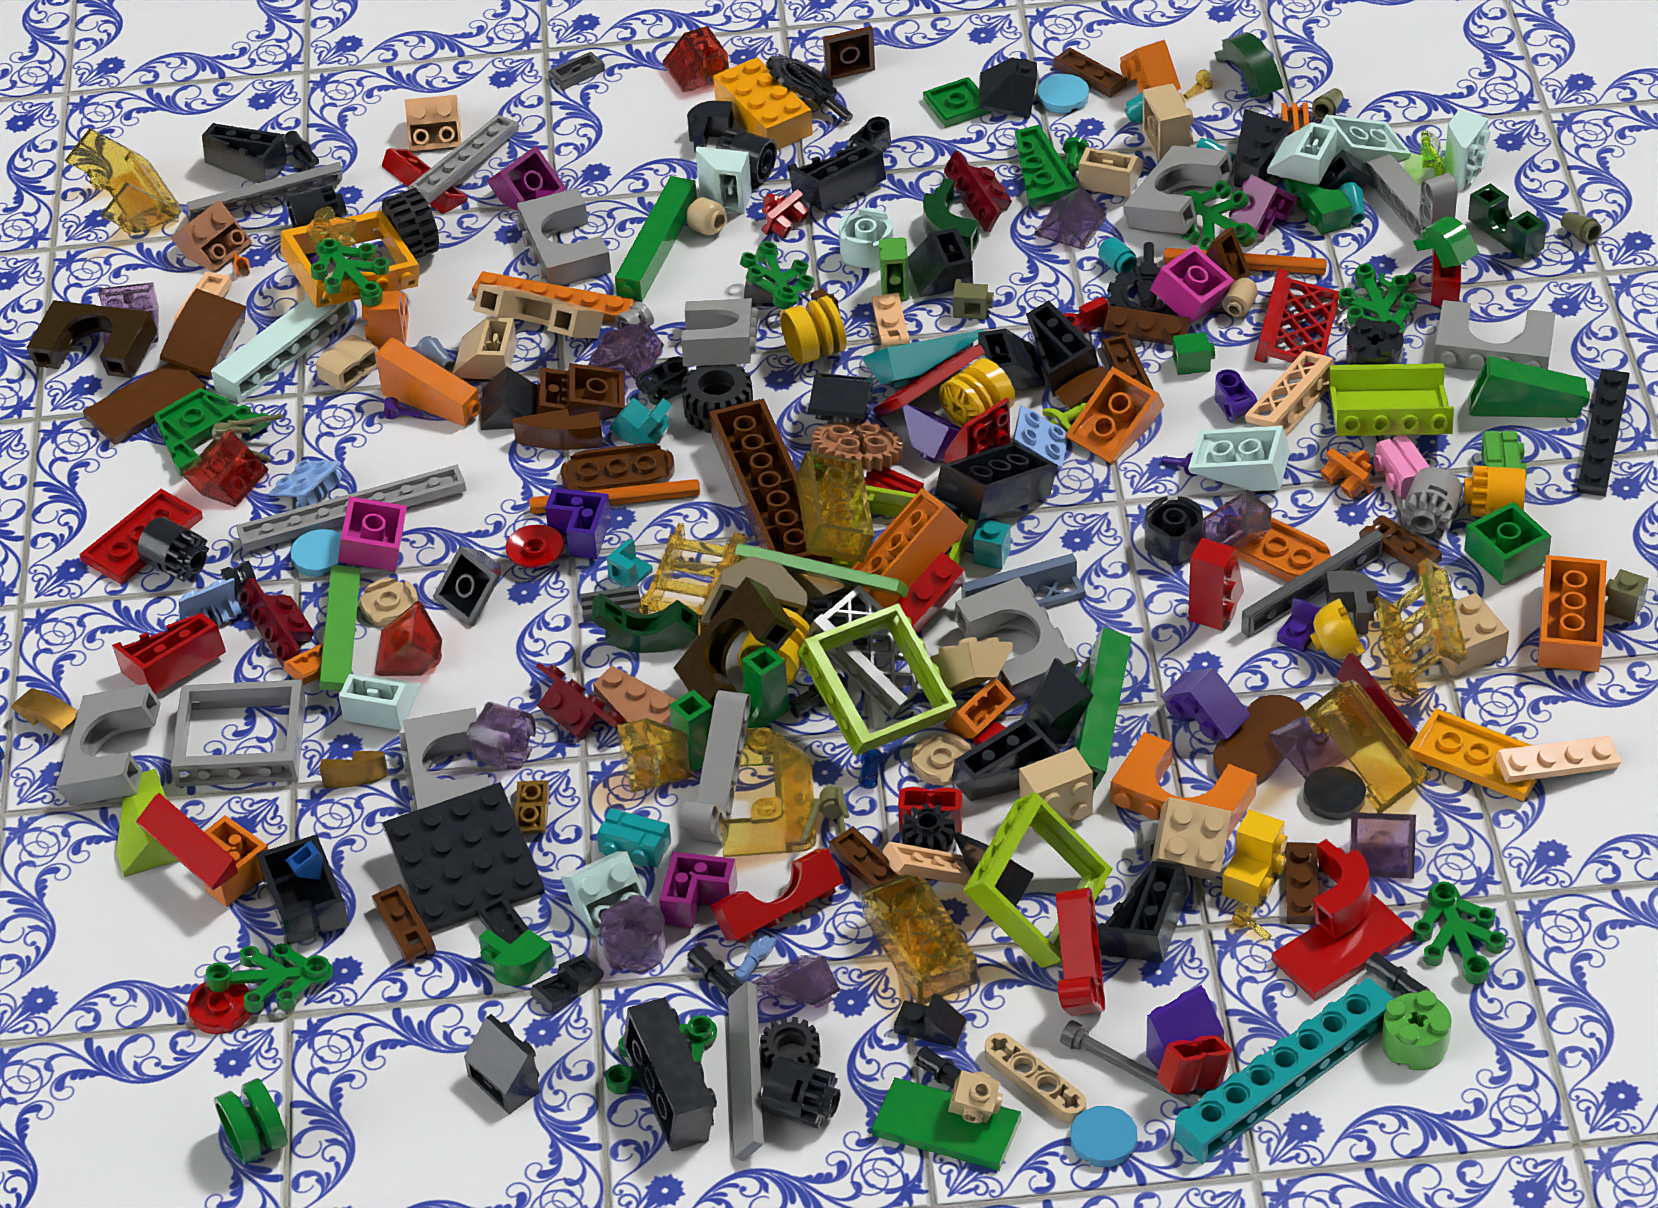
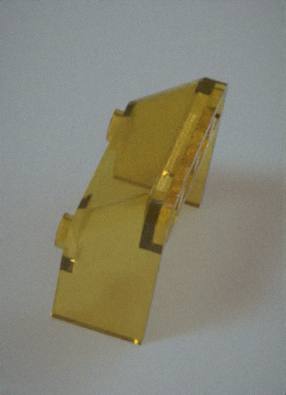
M91 128L88 129L65 159L66 163L86 172L90 178L89 183L99 191L105 189L110 192L113 199L101 215L103 218L117 224L128 234H131V232L140 233L175 220L183 211L153 165L145 157Z
M1354 679L1340 683L1301 714L1304 719L1310 717L1307 721L1318 735L1324 733L1333 739L1368 784L1367 790L1369 793L1366 794V798L1379 815L1389 810L1430 779V775L1365 690Z
M749 728L746 730L740 767L774 765L776 797H765L755 801L751 807V818L720 820L723 857L804 852L812 849L817 842L816 820L806 842L800 841L812 810V801L814 799L811 757L770 728Z

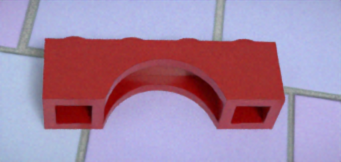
M816 849L791 862L789 884L783 894L771 902L760 901L748 891H736L710 905L725 939L738 940L739 943L745 942L756 936L755 930L765 926L767 929L783 921L781 916L792 911L793 914L807 909L810 907L809 901L818 897L819 900L835 894L837 892L835 887L841 885L844 881L829 849Z

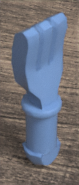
M761 933L757 934L749 948L750 954L745 956L739 969H736L734 972V979L739 984H744L749 979V975L759 965L760 959H766L776 944V938H770Z

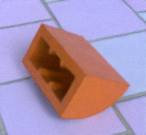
M993 678L947 719L943 725L959 737L965 739L974 738L1015 700V697L997 678Z

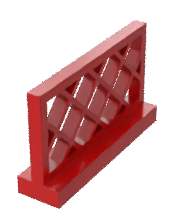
M1278 268L1254 360L1265 363L1266 356L1293 363L1303 351L1309 350L1325 356L1339 300V291L1287 278L1289 270ZM1290 289L1301 291L1304 295L1295 297ZM1317 298H1328L1332 302L1322 304ZM1310 301L1315 308L1307 310L1302 303ZM1294 306L1299 313L1291 316L1286 309ZM1321 313L1326 320L1318 323L1313 316ZM1305 319L1311 326L1302 328L1297 321ZM1289 324L1295 331L1287 334L1281 327ZM1317 332L1321 339L1314 341L1308 334ZM1301 337L1306 344L1297 346L1293 339ZM1285 343L1290 350H1281L1275 348V346ZM1306 362L1303 366L1310 367L1315 364Z

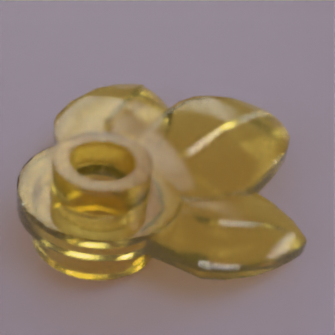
M324 207L315 212L314 219L308 224L306 233L309 239L316 243L331 238L341 242L343 246L352 247L356 244L355 238L351 236L356 227V220L335 217L332 207Z

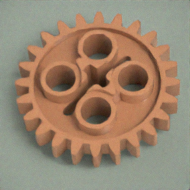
M834 420L833 425L824 423L823 427L818 426L817 431H813L810 449H812V454L817 455L816 459H824V464L834 463V468L841 466L846 471L850 468H855L856 472H859L861 469L871 472V468L882 471V466L890 469L891 464L897 465L898 460H902L904 442H902V437L897 436V432H890L889 427L880 428L881 424L872 425L870 421H866L864 424L847 423L844 421L839 423Z

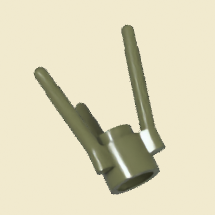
M283 414L243 420H229L227 423L218 422L212 430L213 441L217 445H224L225 451H235L257 459L270 461L271 457L236 445V443L240 442L242 433H249L251 431L250 427L240 426L279 420L283 418Z
M826 787L820 792L819 798L813 799L812 810L800 838L801 842H806L818 811L828 819H837L839 834L846 831L844 818H849V812L844 799L843 788Z

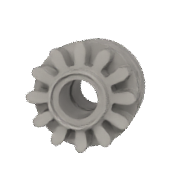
M1427 467L1418 471L1402 508L1401 520L1408 521L1406 529H1413L1416 531L1417 536L1423 534L1429 539L1432 538L1434 532L1440 537L1443 536L1444 530L1448 531L1463 492L1460 480L1453 473L1443 468Z

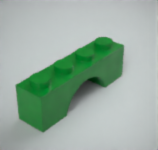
M1275 175L1276 178L1282 181L1287 192L1299 197L1296 202L1298 208L1305 212L1310 224L1315 226L1321 235L1351 226L1352 205L1341 190L1323 189L1314 184H1307Z

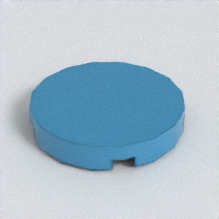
M1095 1106L1084 1110L1075 1118L1071 1126V1147L1076 1156L1081 1160L1084 1158L1090 1161V1165L1096 1167H1113L1122 1164L1130 1158V1154L1137 1147V1126L1132 1117L1123 1110L1112 1106Z

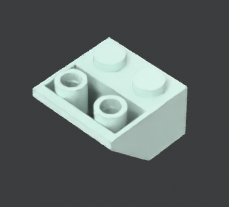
M1458 110L1448 123L1444 162L1447 172L1456 181L1457 189L1462 191L1469 181H1474L1479 167H1483L1488 159L1486 144L1490 138V130H1488L1489 119L1463 110Z
M1311 122L1286 136L1271 161L1267 173L1307 184L1319 185L1336 154L1337 128Z
M696 147L699 191L706 198L720 203L726 212L745 213L752 194L749 152Z
M364 673L349 674L339 694L343 720L401 730L403 720H406L419 692L420 683Z
M617 851L561 877L574 909L593 936L651 910L627 851Z

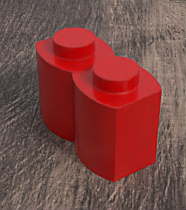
M923 787L899 789L898 818L900 832L901 825L903 824V815L911 816L912 807L920 810L923 808V804L927 803L929 808L941 805V814L945 811H950L951 819L955 820L956 833H962L963 800L961 790L949 787L933 790Z
M1213 1035L1201 1036L1193 1041L1179 1040L1171 1042L1166 1046L1157 1080L1168 1092L1176 1095L1191 1092L1196 1088L1207 1090L1217 1087L1223 1083L1233 1049L1219 1036Z

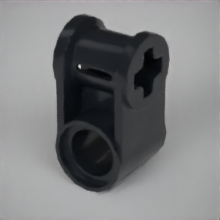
M881 116L869 119L857 133L849 138L846 148L868 143L884 153L891 146L889 120Z
M671 357L641 372L637 376L635 385L640 391L647 394L651 404L657 405L663 398L668 400L682 393L683 379L685 376H688L689 367L683 366V357Z

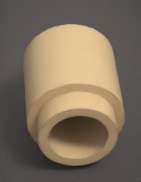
M1240 278L1233 282L1223 300V308L1229 315L1242 318L1248 314L1258 295L1255 282L1249 278Z

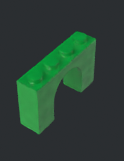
M767 645L762 646L742 659L744 677L742 693L750 694L751 707L745 739L789 711L785 660ZM692 690L669 704L674 753L694 772L703 766L713 706L695 690Z

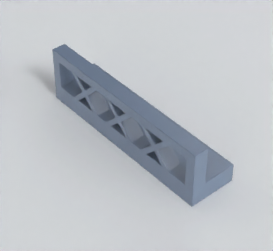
M1073 553L976 579L961 585L963 599L1019 577L1026 587L1029 586L1034 594L1040 592L1047 595L1043 599H1035L1038 605L1045 609L1086 598V591L1077 577V560ZM1071 583L1075 589L1069 592L1058 590L1060 586Z

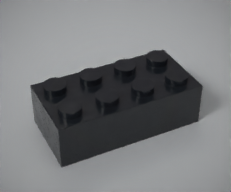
M1011 442L942 464L934 495L941 498L942 501L949 502L960 508L962 512L967 514L968 518L980 521L984 518L1049 497L1058 465L1015 442Z
M663 997L627 1008L623 1046L672 1152L709 1141L710 1129L714 1125L713 1111L717 1107V1100L712 1088L707 1089L701 1063L694 1061L691 1054L692 1046L689 1037L681 1033L676 1010L674 1008L670 1009L666 998Z

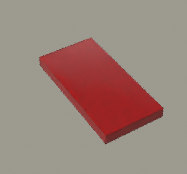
M977 344L951 356L873 407V412L879 418L904 407L905 404L910 403L983 355L985 351L981 345Z
M159 489L79 554L81 562L123 585L147 565L139 559L137 547L143 530L152 520L158 517H166L191 529L203 519L202 511L167 491Z
M1372 892L1371 906L1367 915L1351 931L1334 939L1317 924L1272 953L1271 960L1314 1001L1364 970L1368 958L1374 952H1378L1384 957L1413 938L1414 930Z

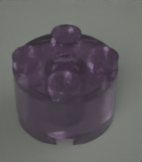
M487 702L476 722H472L467 730V738L471 740L474 760L505 770L520 769L531 754L533 747L528 746L530 736L535 737L536 724L534 717L528 712L494 702Z
M635 895L628 900L614 904L602 912L600 929L603 950L607 962L613 968L622 971V968L632 969L633 973H642L655 968L662 962L668 943L664 915L655 904L647 901V898L642 895Z

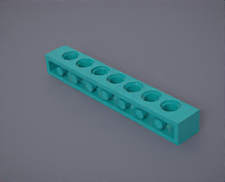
M1369 977L1359 985L1354 984L1340 999L1335 1002H1329L1322 1012L1314 1018L1302 1022L1291 1035L1280 1038L1274 1047L1265 1054L1257 1055L1242 1071L1231 1074L1225 1083L1216 1090L1208 1091L1193 1107L1182 1110L1175 1119L1174 1140L1203 1165L1383 1031L1386 1005L1395 998Z

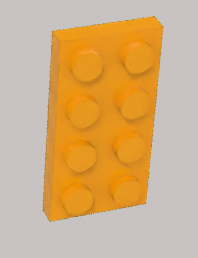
M1435 708L1409 748L1408 757L1523 802L1538 780L1506 783L1495 758L1501 749L1533 745Z

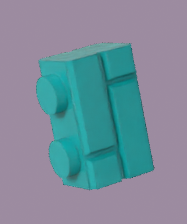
M610 808L605 817V822L603 821L597 831L599 852L608 856L617 851H627L630 860L638 866L650 865L658 868L671 844L670 824Z

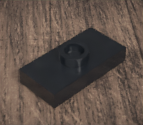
M504 895L476 908L477 916L486 929L509 944H512L529 929Z

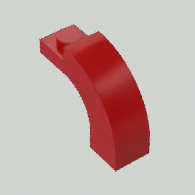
M1325 839L1316 844L1319 869L1337 884L1328 891L1313 898L1316 924L1334 939H1337L1354 929L1365 918L1370 909L1372 895L1369 868L1365 858L1357 849L1346 854L1343 849L1337 848Z

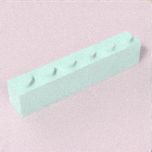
M308 296L211 370L215 391L238 404L353 317L355 315L353 301L316 308Z

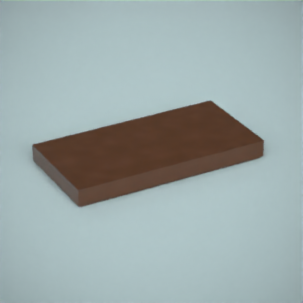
M167 363L82 411L84 418L111 443L116 445L155 423L154 414L199 388L207 389L206 385L187 369Z

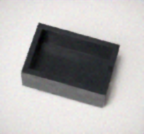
M317 834L256 854L263 882L288 945L315 937V931L318 930L325 934L349 926L344 899ZM310 841H312L323 857L321 880L297 877L286 862L288 857Z

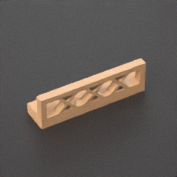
M1303 351L1246 413V422L1263 427L1283 426L1285 436H1287L1329 389V365H1334L1333 358ZM1306 362L1315 364L1314 366L1302 368ZM1302 378L1299 382L1287 384L1290 380ZM1287 394L1285 398L1273 401L1274 397ZM1272 410L1268 417L1259 415L1262 412Z

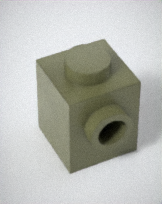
M1620 569L1614 580H1608L1605 588V596L1608 597L1606 614L1634 623L1645 604L1649 578Z

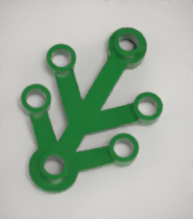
M1224 180L1216 182L1213 189L1199 193L1196 190H1190L1183 194L1184 196H1192L1196 216L1198 214L1202 216L1203 237L1199 241V247L1202 250H1208L1209 246L1207 244L1209 242L1211 244L1215 239L1214 224L1225 230L1233 227L1239 245L1242 247L1251 246L1257 238V231L1250 224H1237L1222 215L1234 209H1243L1248 205L1249 197L1243 191L1238 190L1232 194L1231 199L1208 207L1204 205L1217 198L1225 199L1231 194L1232 188ZM1197 219L1185 234H1181L1182 238L1191 244L1195 243L1200 237V231L1197 229Z
M331 238L317 244L316 254L319 256V260L311 265V277L315 280L325 279V291L328 294H338L341 292V283L346 274L360 289L362 304L377 306L382 303V288L377 282L368 281L359 272H373L377 275H385L389 272L388 259L383 257L374 259L376 255L373 244L364 243L359 248L346 247L341 242ZM344 256L357 257L364 261L346 259ZM335 263L336 267L332 277L326 278L328 276L327 268L329 264Z
M764 241L758 246L756 254L750 252L742 254L740 265L748 269L745 278L750 283L756 284L772 293V302L776 307L784 310L791 308L798 303V295L812 290L815 280L813 277L806 275L809 265L803 260L796 259L793 261L791 268L782 273L777 262V246L772 242ZM757 261L767 265L768 269L758 264ZM799 277L797 284L791 287L787 286L788 282Z
M1368 263L1360 264L1354 271V282L1359 288L1366 289L1371 301L1355 296V291L1351 288L1341 289L1339 291V303L1343 306H1352L1347 310V321L1351 324H1356L1357 320L1367 318L1371 321L1396 323L1400 326V332L1404 335L1405 325L1403 322L1409 313L1417 308V296L1415 294L1405 293L1401 296L1402 293L1409 289L1408 278L1404 275L1394 276L1392 278V288L1383 299L1376 284V270ZM1401 296V307L1392 317L1389 311ZM1364 311L1378 315L1379 319L1364 315Z
M1438 882L1428 892L1427 900L1430 907L1422 919L1415 922L1413 927L1414 938L1420 942H1426L1432 938L1433 924L1443 913L1446 919V923L1432 944L1425 947L1423 960L1429 966H1439L1443 962L1445 948L1451 939L1454 938L1464 961L1462 971L1464 978L1470 984H1482L1489 976L1490 963L1485 957L1476 955L1468 936L1486 943V949L1494 954L1505 950L1506 937L1501 932L1488 930L1493 927L1495 922V912L1491 908L1480 907L1461 899L1457 888L1452 883ZM1457 911L1474 917L1475 924L1460 918ZM1424 929L1427 930V932H1421L1419 930ZM1492 941H1498V942H1500V943H1499V944H1495V943H1492ZM1429 954H1436V955H1438V956L1433 957V956H1430Z
M280 943L273 947L272 959L260 953L255 946H245L240 950V963L245 967L258 966L263 970L232 972L231 967L225 963H213L206 969V984L214 992H224L232 984L264 982L257 989L246 993L244 996L245 1010L250 1013H256L263 1009L264 999L287 980H296L288 989H281L277 993V1006L282 1010H291L296 1006V997L312 984H324L332 978L333 967L324 956L314 955L305 958L293 951L285 943ZM290 963L295 967L286 968L282 965Z
M704 1015L695 1016L688 1021V1024H680L679 1026L682 1035L686 1034L689 1037L692 1046L691 1054L694 1061H699L700 1063L702 1062L705 1046L713 1043L717 1037L716 1024ZM623 1036L618 1041L619 1052L622 1056L628 1057L623 1046ZM622 1064L611 1066L605 1074L607 1088L618 1095L628 1092L633 1085V1081L638 1079L633 1066L627 1067Z

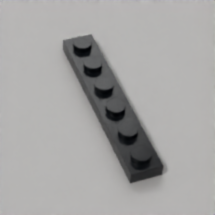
M1601 369L1577 485L1578 493L1606 497L1630 373Z

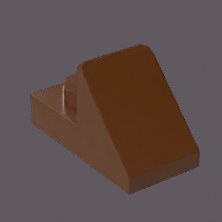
M1229 227L1211 242L1206 256L1236 281L1240 278H1248L1251 274L1233 227Z

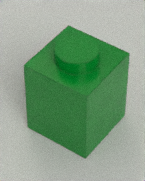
M1206 332L1173 336L1172 358L1177 375L1211 371V360L1215 359L1214 343H1209Z

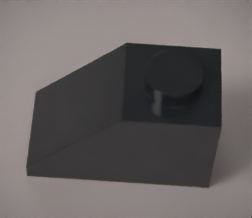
M1342 149L1332 159L1322 180L1316 186L1323 189L1338 190L1341 185L1353 182L1359 187L1364 188L1372 179V176L1362 161Z

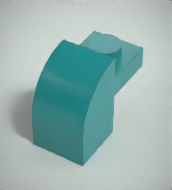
M633 397L621 410L609 429L631 444H656L669 426L666 423L669 419L666 413L672 405L663 398L650 411Z

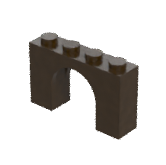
M53 300L26 348L35 366L60 369L70 349L78 340L93 333H110L111 336L99 356L107 375L133 378L158 329L151 313L148 311Z
M746 576L674 666V670L689 692L695 690L714 707L718 690L738 693L726 674V658L732 643L742 632L749 629L758 642L779 651L797 627L768 587Z

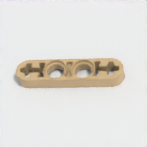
M995 1033L986 1039L985 1057L989 1064L1061 1121L1072 1124L1075 1118L1086 1110V1098L1082 1092L1012 1037L1004 1033ZM1024 1063L1030 1065L1032 1070L1028 1073H1019L1014 1068ZM1049 1082L1054 1084L1056 1088L1051 1092H1043L1038 1086Z

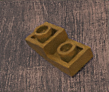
M34 688L29 689L11 706L13 710L32 725L40 721L59 737L75 724L77 718V710L49 693Z
M354 751L352 760L321 759L320 773L324 789L359 786L380 780L388 775L384 751Z
M548 780L517 781L514 815L522 833H546L549 802Z

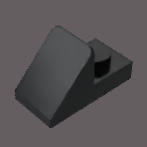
M934 992L929 1006L904 1000L894 1023V1033L957 1048L966 1027L967 1019L944 998Z

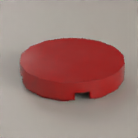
M206 981L201 983L191 993L187 1002L190 1020L197 1029L216 1035L230 1033L242 1027L251 1016V1013L244 1008V996L249 992V988L246 984H232L224 992H214L207 986Z

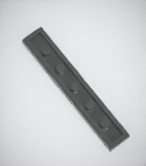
M1376 529L1242 610L1241 632L1250 637L1292 611L1293 598L1310 601L1323 593L1326 588L1327 571L1349 570L1357 572L1382 557L1384 535Z

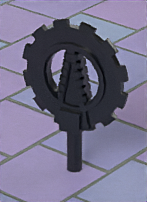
M779 55L778 57L770 56L768 58L766 68L770 70V75L778 80L782 86L798 93L802 97L810 98L820 107L827 106L845 122H849L853 118V114L834 99L837 89L833 87V82L825 77L821 71L799 59L789 58L784 55Z
M1146 242L1143 245V262H1141V266L1132 268V271L1128 273L1123 271L1115 277V283L1110 282L1107 292L1111 293V296L1107 297L1108 305L1179 316L1166 303L1154 308L1158 296L1150 288L1161 268L1157 267V263H1154V244L1152 242ZM1133 288H1136L1141 307L1133 304L1128 297L1129 292Z

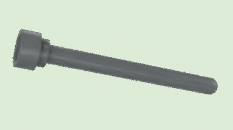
M1070 1020L1062 1031L1060 1043L1070 1049L1077 1048L1080 1050L1084 1048L1190 1107H1193L1202 1099V1097L1193 1092L1181 1095L1168 1092L1157 1080L1158 1073L1090 1037L1089 1032L1085 1030V1026L1074 1020Z

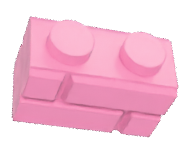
M1408 435L1396 436L1393 440L1389 438L1376 444V453L1373 456L1375 469L1378 472H1383L1387 486L1391 491L1395 490L1402 500L1406 499L1416 473L1430 466Z

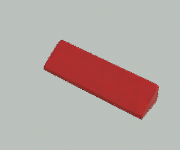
M389 148L386 150L382 162V167L407 187L431 169L408 149ZM452 185L431 203H427L444 214L467 202L468 197Z
M156 794L136 820L142 829L212 891L238 874L234 858L162 794Z

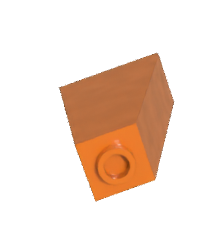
M391 337L375 354L383 396L395 397L399 402L464 427L479 414L481 404L479 402L478 389L397 339Z

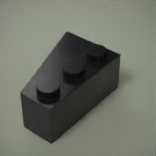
M1244 109L1235 158V187L1242 188L1244 182L1249 179L1251 174L1266 182L1269 180L1272 174H1268L1267 169L1284 138L1292 134L1293 123Z
M212 123L202 134L205 163L253 182L261 183L272 180L287 163L285 134Z
M868 143L836 151V156L825 160H821L820 157L812 158V163L801 167H797L796 164L788 165L792 193L798 189L803 193V200L822 212L832 209L835 205L851 199L856 194L868 188H873L876 184L886 180L882 151Z
M1049 300L1026 313L1030 335L1053 397L1056 396L1054 392L1073 378L1099 367L1095 346Z
M1027 715L954 759L951 781L970 801L1020 789L1019 768L1059 754L1061 751Z
M1152 861L1130 887L1131 893L1122 903L1118 902L1114 906V913L1106 923L1101 922L1097 926L1101 955L1164 962L1189 888L1184 864Z

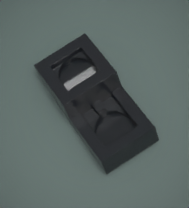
M585 954L579 955L559 964L557 975L532 985L531 996L548 1012L553 1013L570 1004L592 988L604 976V971Z

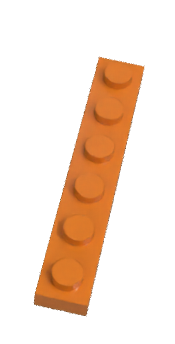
M485 271L481 272L472 287L473 296L477 297L479 284L509 286L603 311L602 321L616 323L615 317L623 311L628 312L630 307L634 305V300Z

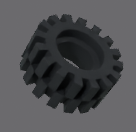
M784 1017L781 1018V1024L778 1025L775 1020L771 1022V1029L766 1026L763 1030L764 1035L760 1037L761 1058L764 1068H768V1073L778 1057H785L818 1067L820 1063L819 1057L821 1058L820 1039L813 1024L809 1026L808 1021L805 1019L798 1023V1017H792V1022H787V1018ZM790 1043L803 1047L800 1051L791 1054L778 1051L781 1046Z

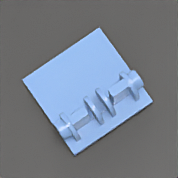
M1021 405L1013 442L1057 464V468L1062 469L1067 444L1065 434L1067 432L1060 426L1047 421L1037 412Z
M303 460L296 464L295 470L291 474L278 480L276 487L268 495L296 497L298 508L315 504L341 482L342 473L337 469L341 462Z
M234 578L226 581L224 579L217 580L209 588L199 592L193 590L184 594L178 600L179 621L199 613H203L209 619L208 614L211 613L218 626L221 625L219 615L223 623L236 619L237 615L242 612L237 602L234 603Z

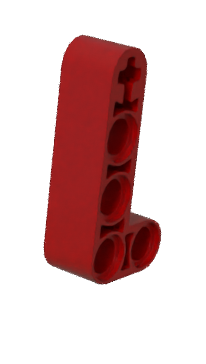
M1090 887L1057 892L1056 906L1064 980H1059L1057 986L1060 1005L1070 1016L1104 1012L1105 994L1092 890Z

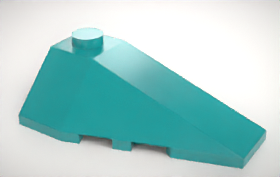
M984 329L887 347L862 356L863 362L882 385L893 383L894 388L910 384L909 379L923 374L978 339V332H984Z

